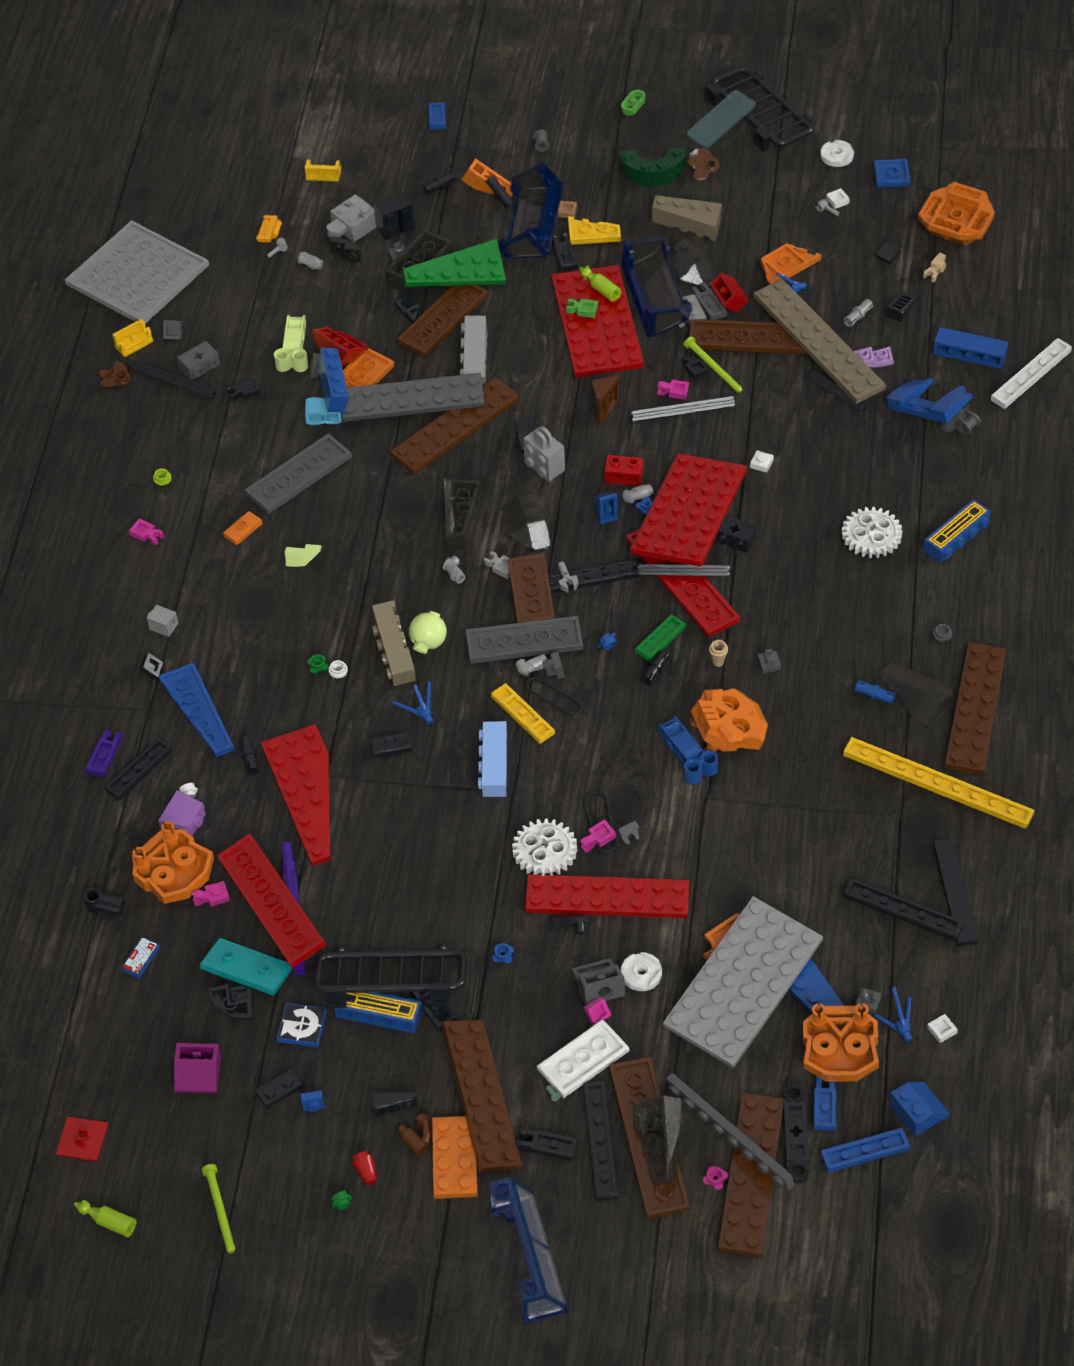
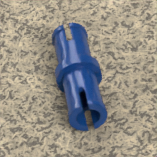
M861 680L857 682L855 692L865 694L873 700H881L890 705L895 698L894 692L884 690L879 685L874 686Z

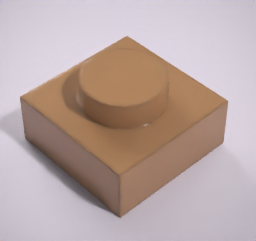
M560 201L558 217L568 218L570 216L575 219L577 202Z

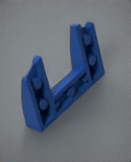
M927 378L926 380L915 379L901 385L886 399L891 410L947 424L973 397L971 393H966L964 386H960L947 393L937 402L920 399L918 397L933 383L932 378Z

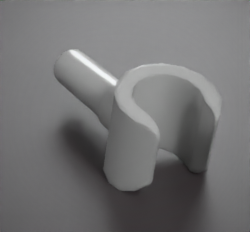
M822 199L817 202L818 206H816V209L819 212L826 209L836 216L839 215L840 212L831 208L827 200Z
M279 238L276 241L277 247L267 254L269 258L279 251L287 250L288 246L284 238Z

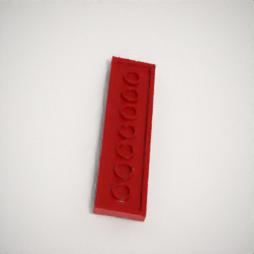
M639 530L626 536V541L630 546H632ZM639 555L646 564H682ZM656 575L708 638L740 622L739 615L705 576Z
M248 834L217 855L292 968L326 946L323 938L251 834Z
M528 874L525 910L526 913L688 919L689 880Z

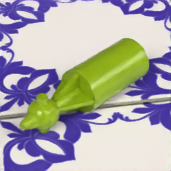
M588 266L586 268L580 267L583 279L589 278L594 289L612 302L619 298L621 289L602 274L591 273Z
M85 1200L74 1203L81 1214L86 1215L88 1213L96 1224L125 1237H129L135 1229L136 1219L107 1206L102 1208L91 1207Z

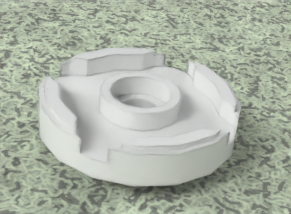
M834 140V142L830 143L829 141L822 146L820 155L825 164L833 167H843L853 160L854 150L849 143Z
M645 952L628 956L621 966L625 985L636 991L653 989L662 978V967L659 960Z

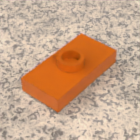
M248 511L223 532L224 537L238 545L262 525V520Z

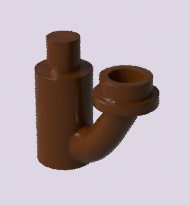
M421 1113L415 1119L416 1126L422 1128L421 1138L412 1128L407 1129L405 1125H401L397 1129L401 1134V1140L417 1156H421L426 1152L431 1137L429 1127L430 1116L425 1113Z

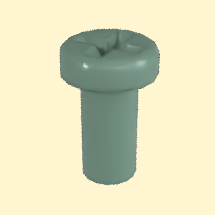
M548 1085L546 1090L551 1095V1100L553 1102L558 1101L561 1094L556 1092L551 1085Z

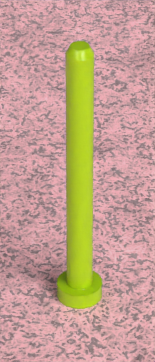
M692 336L684 342V346L687 349L691 348L737 393H740L742 387L695 343L696 339Z
M208 1164L202 1168V1173L208 1179L226 1250L228 1253H233L235 1246L215 1176L218 1170L215 1164Z

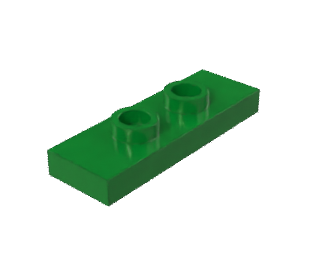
M671 614L635 648V653L648 662L652 661L659 651L663 650L686 628V623Z

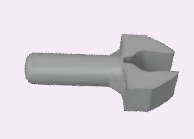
M559 562L558 568L563 579L559 580L560 589L568 593L567 582H569V584L573 585L575 591L578 587L577 576H570L565 563Z

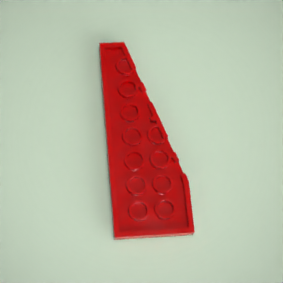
M316 724L261 742V747L311 865L314 866L331 860L329 754Z

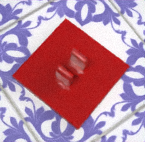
M67 1117L56 1156L97 1162L108 1128V1122Z

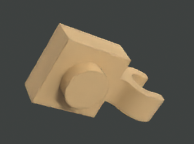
M939 253L934 258L930 267L924 271V279L927 276H932L931 282L936 281L937 275L940 272L942 273L946 267V255Z

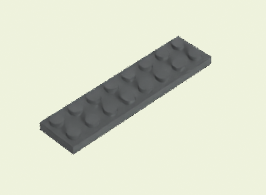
M481 373L347 388L349 399L345 413H342L343 422L485 406Z

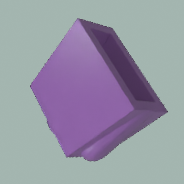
M176 791L158 820L160 829L162 830L161 826L164 822L171 821L174 824L175 830L183 829L193 836L196 829L203 823L205 816L204 804L182 792Z

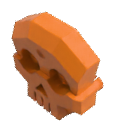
M733 688L723 691V689L705 690L691 710L693 716L690 719L691 725L699 729L703 740L708 743L703 751L712 750L717 752L718 749L723 752L737 751L738 748L759 750L764 742L768 724L759 705L737 689Z
M171 821L164 822L161 826L162 830L145 845L136 847V851L133 850L132 874L135 883L146 892H152L164 904L190 898L192 892L199 890L209 880L214 861L212 851L195 843L194 837L183 829L175 830L174 824Z
M861 1003L856 1006H824L823 1004L818 1006V1004H815L812 1007V1014L803 1021V1044L806 1046L804 1069L826 1082H857L879 1068L876 1045L878 1044V1021L868 1014L869 1008L866 1004H863V1007ZM827 1044L828 1047L823 1048L821 1045ZM854 1044H859L860 1047H859V1048H855L853 1045H854Z

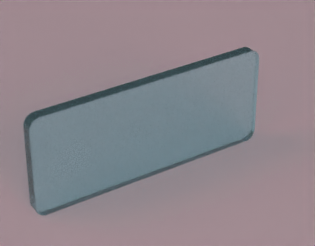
M734 90L687 132V136L704 148H709L756 106L755 101L738 90Z

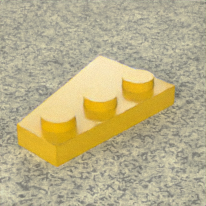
M568 216L569 235L572 245L621 242L620 225L606 222L591 223L588 219L579 221L574 220V217Z

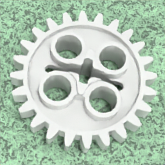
M865 507V511L858 509L857 514L852 512L851 517L847 516L846 521L843 522L842 540H845V545H849V550L855 549V554L862 552V557L868 554L869 558L875 554L879 558V554L882 553V555L886 556L887 551L893 553V548H898L902 538V525H899V519L895 520V515L889 516V511L883 513L882 508L876 511L875 507L869 511Z
M537 819V824L534 825L530 821L529 828L523 825V832L517 831V837H514V843L512 844L513 857L516 864H520L521 870L526 868L527 874L534 871V875H538V873H541L542 876L546 873L553 875V872L560 875V869L567 871V865H573L572 859H576L577 840L574 838L573 832L569 833V827L563 828L562 822L556 825L555 820L548 823V819H545L544 823H541Z

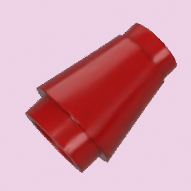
M368 1151L356 1154L352 1158L354 1161L352 1165L366 1185L375 1183L378 1179L372 1155H369Z

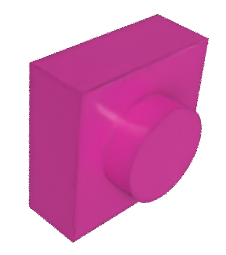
M600 996L584 1007L587 1017L593 1026L602 1019L605 1020L611 1016L605 999Z

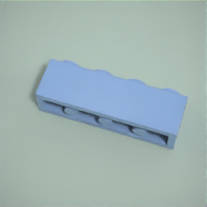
M506 721L483 722V729L479 730V741H483V745H479V757H482V761H479V773H482V777H478V788L482 789L483 797H506L507 724Z

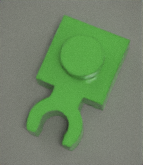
M568 299L566 312H577L578 316L595 318L598 301L581 299L580 302H577L574 299Z

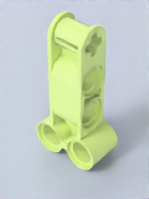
M287 315L283 348L277 349L274 352L275 366L280 372L288 371L290 368L297 372H303L309 367L307 352L303 349L306 330L305 315L303 317H290V315Z

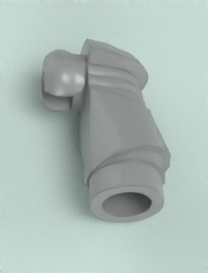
M300 252L297 256L298 264H305L313 270H321L323 266V260L306 252Z
M650 484L632 488L630 491L624 490L622 497L626 503H634L635 500L649 497L653 494V489Z
M453 556L451 559L448 557L443 564V569L447 570L452 581L460 584L465 580V575L457 566L460 564V561L456 556Z
M544 654L534 657L527 662L524 659H520L516 662L517 671L524 676H528L533 671L544 669V662L548 659Z

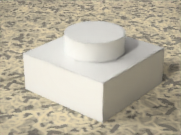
M841 188L826 194L827 201L834 209L849 204L850 198Z
M756 451L750 463V468L767 473L774 460V455Z
M945 1014L928 1023L927 1026L939 1043L957 1034V1028Z

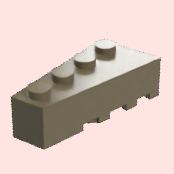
M655 195L652 206V222L671 228L674 226L679 227L683 232L691 231L696 233V236L710 237L711 241L716 242L722 217L721 203Z
M394 600L372 605L374 625L371 626L374 637H378L376 643L378 650L383 652L381 654L382 663L388 667L386 668L388 680L392 679L394 686L416 681L414 665L406 644L404 632L401 629L399 615H396Z

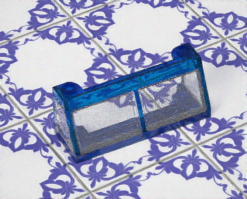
M511 1177L488 1182L493 1216L501 1214L506 1218L507 1223L515 1222L530 1277L524 1279L519 1285L522 1305L521 1314L524 1324L567 1313V1306L533 1192Z

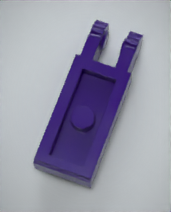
M110 729L105 730L86 766L87 774L100 777L106 776L121 744L122 732L117 731L113 741H110L112 732Z

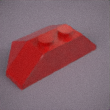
M330 327L312 329L319 351L321 348L338 349L342 366L353 363L369 349L368 345L353 336L340 331H334Z

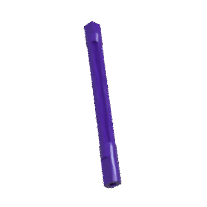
M284 842L281 844L283 882L300 905L293 847L291 842ZM306 959L294 967L296 976L306 974Z

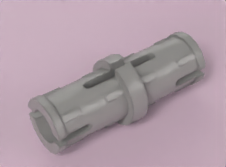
M865 299L859 306H855L852 312L843 319L845 325L851 327L857 320H861L866 312L873 308V305H871L873 303L869 299Z

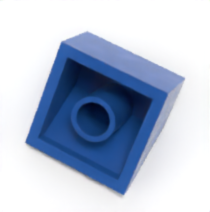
M907 1082L891 1092L889 1105L914 1136L919 1135L950 1115L924 1082Z

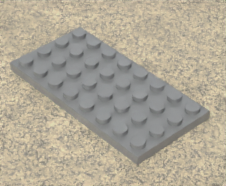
M753 896L667 1016L663 1026L734 1069L823 941V936Z

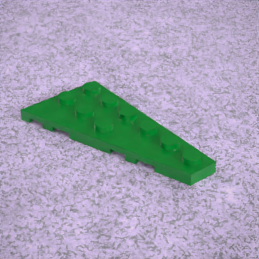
M497 239L404 268L402 272L405 287L505 284L506 282Z

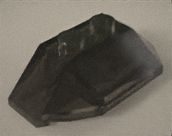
M687 238L677 240L662 249L660 263L680 282L693 286H700L702 283H706L709 287L717 277L708 257Z
M530 492L516 495L501 508L510 538L528 547L532 552L551 548L546 520L536 493Z

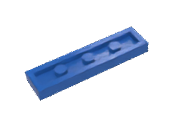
M903 1128L821 1150V1157L827 1172L830 1173L910 1150V1145Z

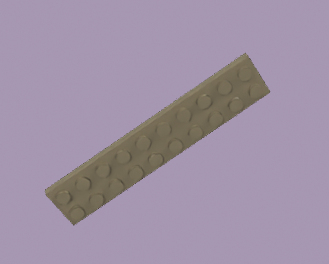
M783 279L754 292V298L856 404L885 390L886 384Z

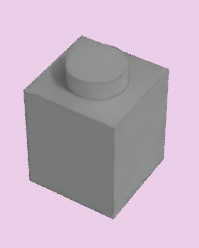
M156 605L147 615L149 629L168 637L178 625L176 612Z

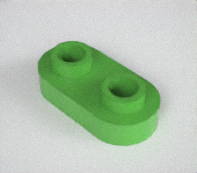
M641 90L631 91L621 103L622 113L628 116L634 115L644 104L645 93Z

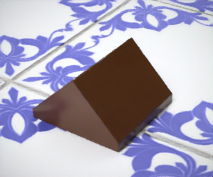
M617 376L591 380L592 406L599 424L604 421L619 403V377Z

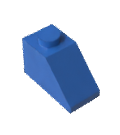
M609 492L593 496L594 511L600 524L618 520L616 493Z

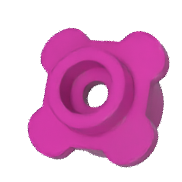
M710 1166L707 1175L703 1177V1183L714 1186L716 1190H720L723 1188L724 1180L728 1178V1173L719 1167Z

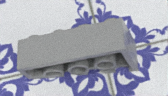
M465 316V323H461V332L464 333V338H461V349L464 348V353H461V364H464V369H460V375L481 373L483 386L486 384L485 362H487L488 331L486 316Z

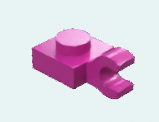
M671 380V383L659 381L657 395L663 396L669 393L670 398L686 400L689 382Z
M604 819L588 829L590 835L580 840L581 848L587 853L595 844L602 847L617 837L616 832Z
M224 881L204 886L205 891L196 890L192 892L195 906L209 902L211 907L230 901Z

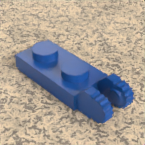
M816 1076V1088H814V1130L835 1131L836 1088H834V1082H828L829 1088H821L822 1079Z

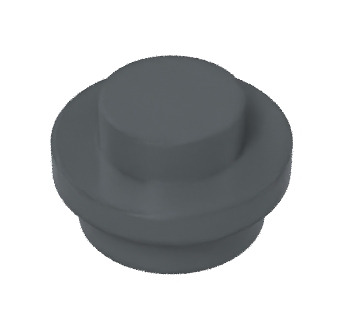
M939 624L933 630V637L939 642H946L951 639L952 631L948 625Z

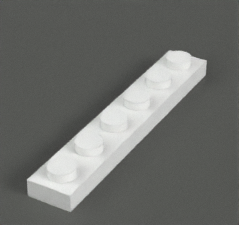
M1057 338L993 393L991 401L1004 409L1007 408L1071 352L1072 346Z

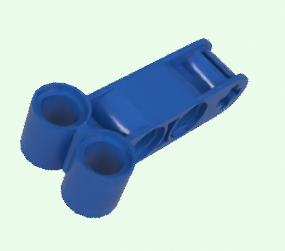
M672 716L671 720L663 724H657L659 735L684 765V780L688 784L699 783L702 774L712 776L717 773V753L712 750L703 751L676 716Z

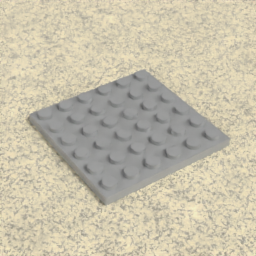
M131 220L65 279V283L69 287L135 322L143 319L146 324L209 266V261Z

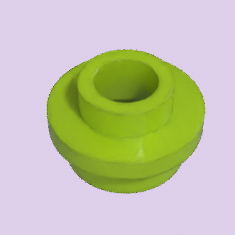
M163 468L156 470L153 475L154 483L157 485L168 484L171 481V474Z

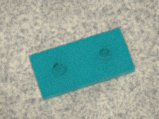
M222 938L218 939L200 963V969L273 996L293 969L288 962Z

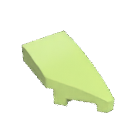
M306 544L305 549L286 547V566L300 567L307 565L321 551L322 545Z

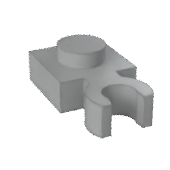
M491 551V560L484 558V564L492 567L493 572L508 579L510 577L508 559L510 558L505 555L499 558L495 552Z

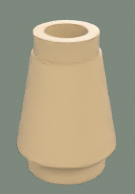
M715 640L709 646L713 665L720 667L724 664L728 646L722 640Z

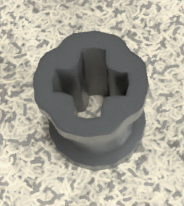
M538 130L533 133L534 147L538 152H544L549 148L548 135L544 130Z

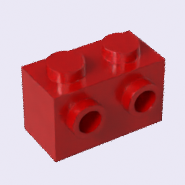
M721 272L710 284L716 296L722 302L723 307L728 311L732 310L738 313L749 301L736 280L729 275Z
M607 455L605 483L641 486L644 458Z

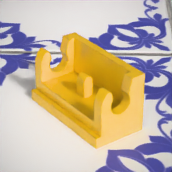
M307 159L305 165L306 180L339 182L341 173L340 161H336L335 166L310 164L311 159Z
M143 319L112 334L115 348L124 357L154 342L149 327L146 328Z

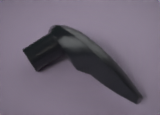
M549 917V920L576 925L577 934L585 933L584 923L588 920L585 917Z

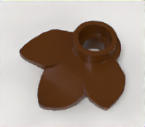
M699 148L698 155H693L686 161L690 167L695 169L692 177L694 180L706 179L709 174L717 172L720 165L719 161L712 157L711 152L705 148ZM712 162L714 166L710 167L708 164Z
M116 361L113 370H100V376L103 379L100 385L103 387L127 385L131 381L130 374L127 372V366Z

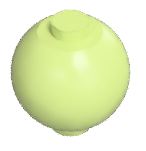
M436 612L421 613L410 623L409 637L414 643L412 649L417 652L427 654L428 649H436L446 638V625L440 618V614Z

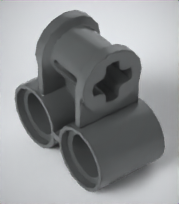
M967 403L947 424L940 422V427L946 432L956 429L964 435H969L971 429L980 425L981 420L976 413L968 410L969 403Z

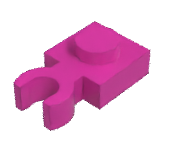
M138 519L129 530L130 536L143 542L150 539L151 543L155 545L158 544V540L155 537H164L161 530L155 529L153 524L142 519Z

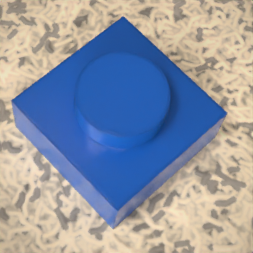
M322 1090L301 1094L303 1111L314 1112L325 1108Z

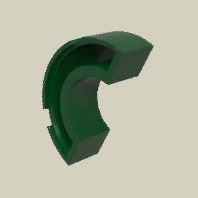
M685 147L668 148V153L658 160L640 158L635 150L619 151L620 172L626 179L629 178L633 180L634 184L640 186L657 187L669 184L674 181L675 177L680 176L684 170Z

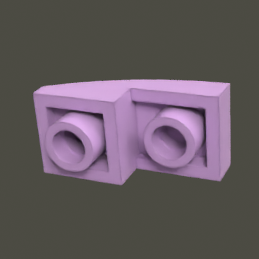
M872 347L854 351L868 367H882L894 364L890 347L872 351Z

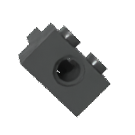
M611 958L572 968V975L579 986V994L585 1005H588L599 996L604 998L605 1001L625 996L624 976L618 965H614Z

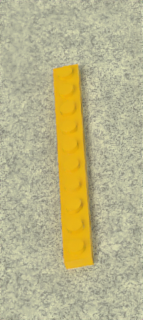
M851 737L843 752L845 757L1024 829L1028 827L1034 815V809Z

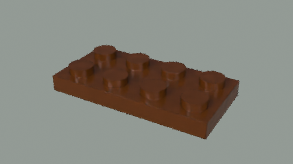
M545 553L508 559L517 622L555 619Z

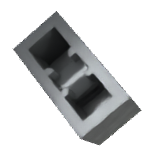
M207 341L177 357L179 369L190 380L220 365L218 352Z

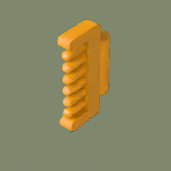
M264 215L263 223L256 237L257 242H271L272 238L276 239L282 224L277 216Z

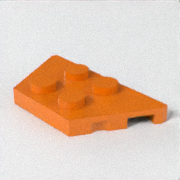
M786 243L761 258V266L768 285L782 279L777 276V273L790 278L820 261L821 254L816 253V255L807 253V249L797 248Z

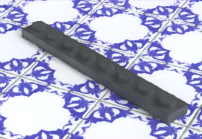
M671 1073L666 1078L669 1086L668 1091L674 1097L678 1096L681 1098L683 1104L689 1110H695L697 1116L704 1123H710L712 1129L718 1135H724L727 1142L733 1148H739L742 1155L748 1161L753 1160L757 1168L763 1174L768 1173L778 1187L783 1186L789 1191L795 1186L792 1175L676 1075Z

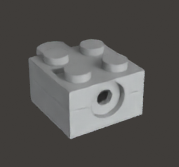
M355 194L330 211L331 223L327 225V234L329 238L331 236L340 237L345 235L351 241H357L376 228L374 208Z
M541 426L524 437V461L528 467L533 468L539 476L544 477L548 481H551L565 471L564 446L554 439L545 427Z

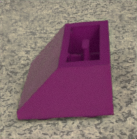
M176 1044L174 1059L175 1093L217 1094L222 1057L219 1044Z

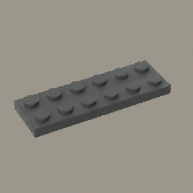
M328 433L245 489V494L267 514H270L352 458V454Z
M578 616L466 629L470 664L583 650Z

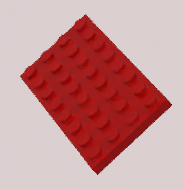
M619 265L590 269L591 273L602 274L621 289V295L613 302L594 289L589 278L583 279L580 270L551 274L575 378L644 368V360ZM568 299H574L577 302H580L581 299L598 301L595 318L578 316L577 312L567 313Z
M678 453L630 548L631 554L702 567L724 516L727 514L747 472V466Z

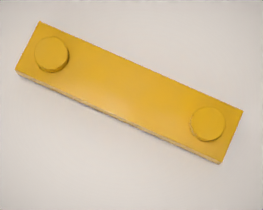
M506 683L491 693V697L539 744L555 734V730Z

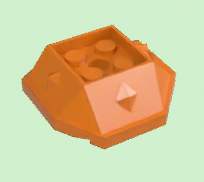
M953 182L948 184L947 187L931 192L918 214V220L927 228L931 235L967 245L976 239L983 238L994 219L995 212L985 191Z

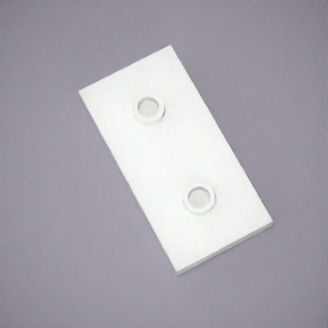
M602 1019L537 1065V1070L565 1098L582 1086L583 1083L589 1081L629 1052V1047Z

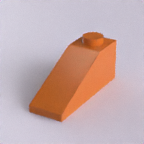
M476 158L461 179L475 190L494 195V192L486 181L493 175L502 187L506 188L505 191L510 197L516 189L515 185Z

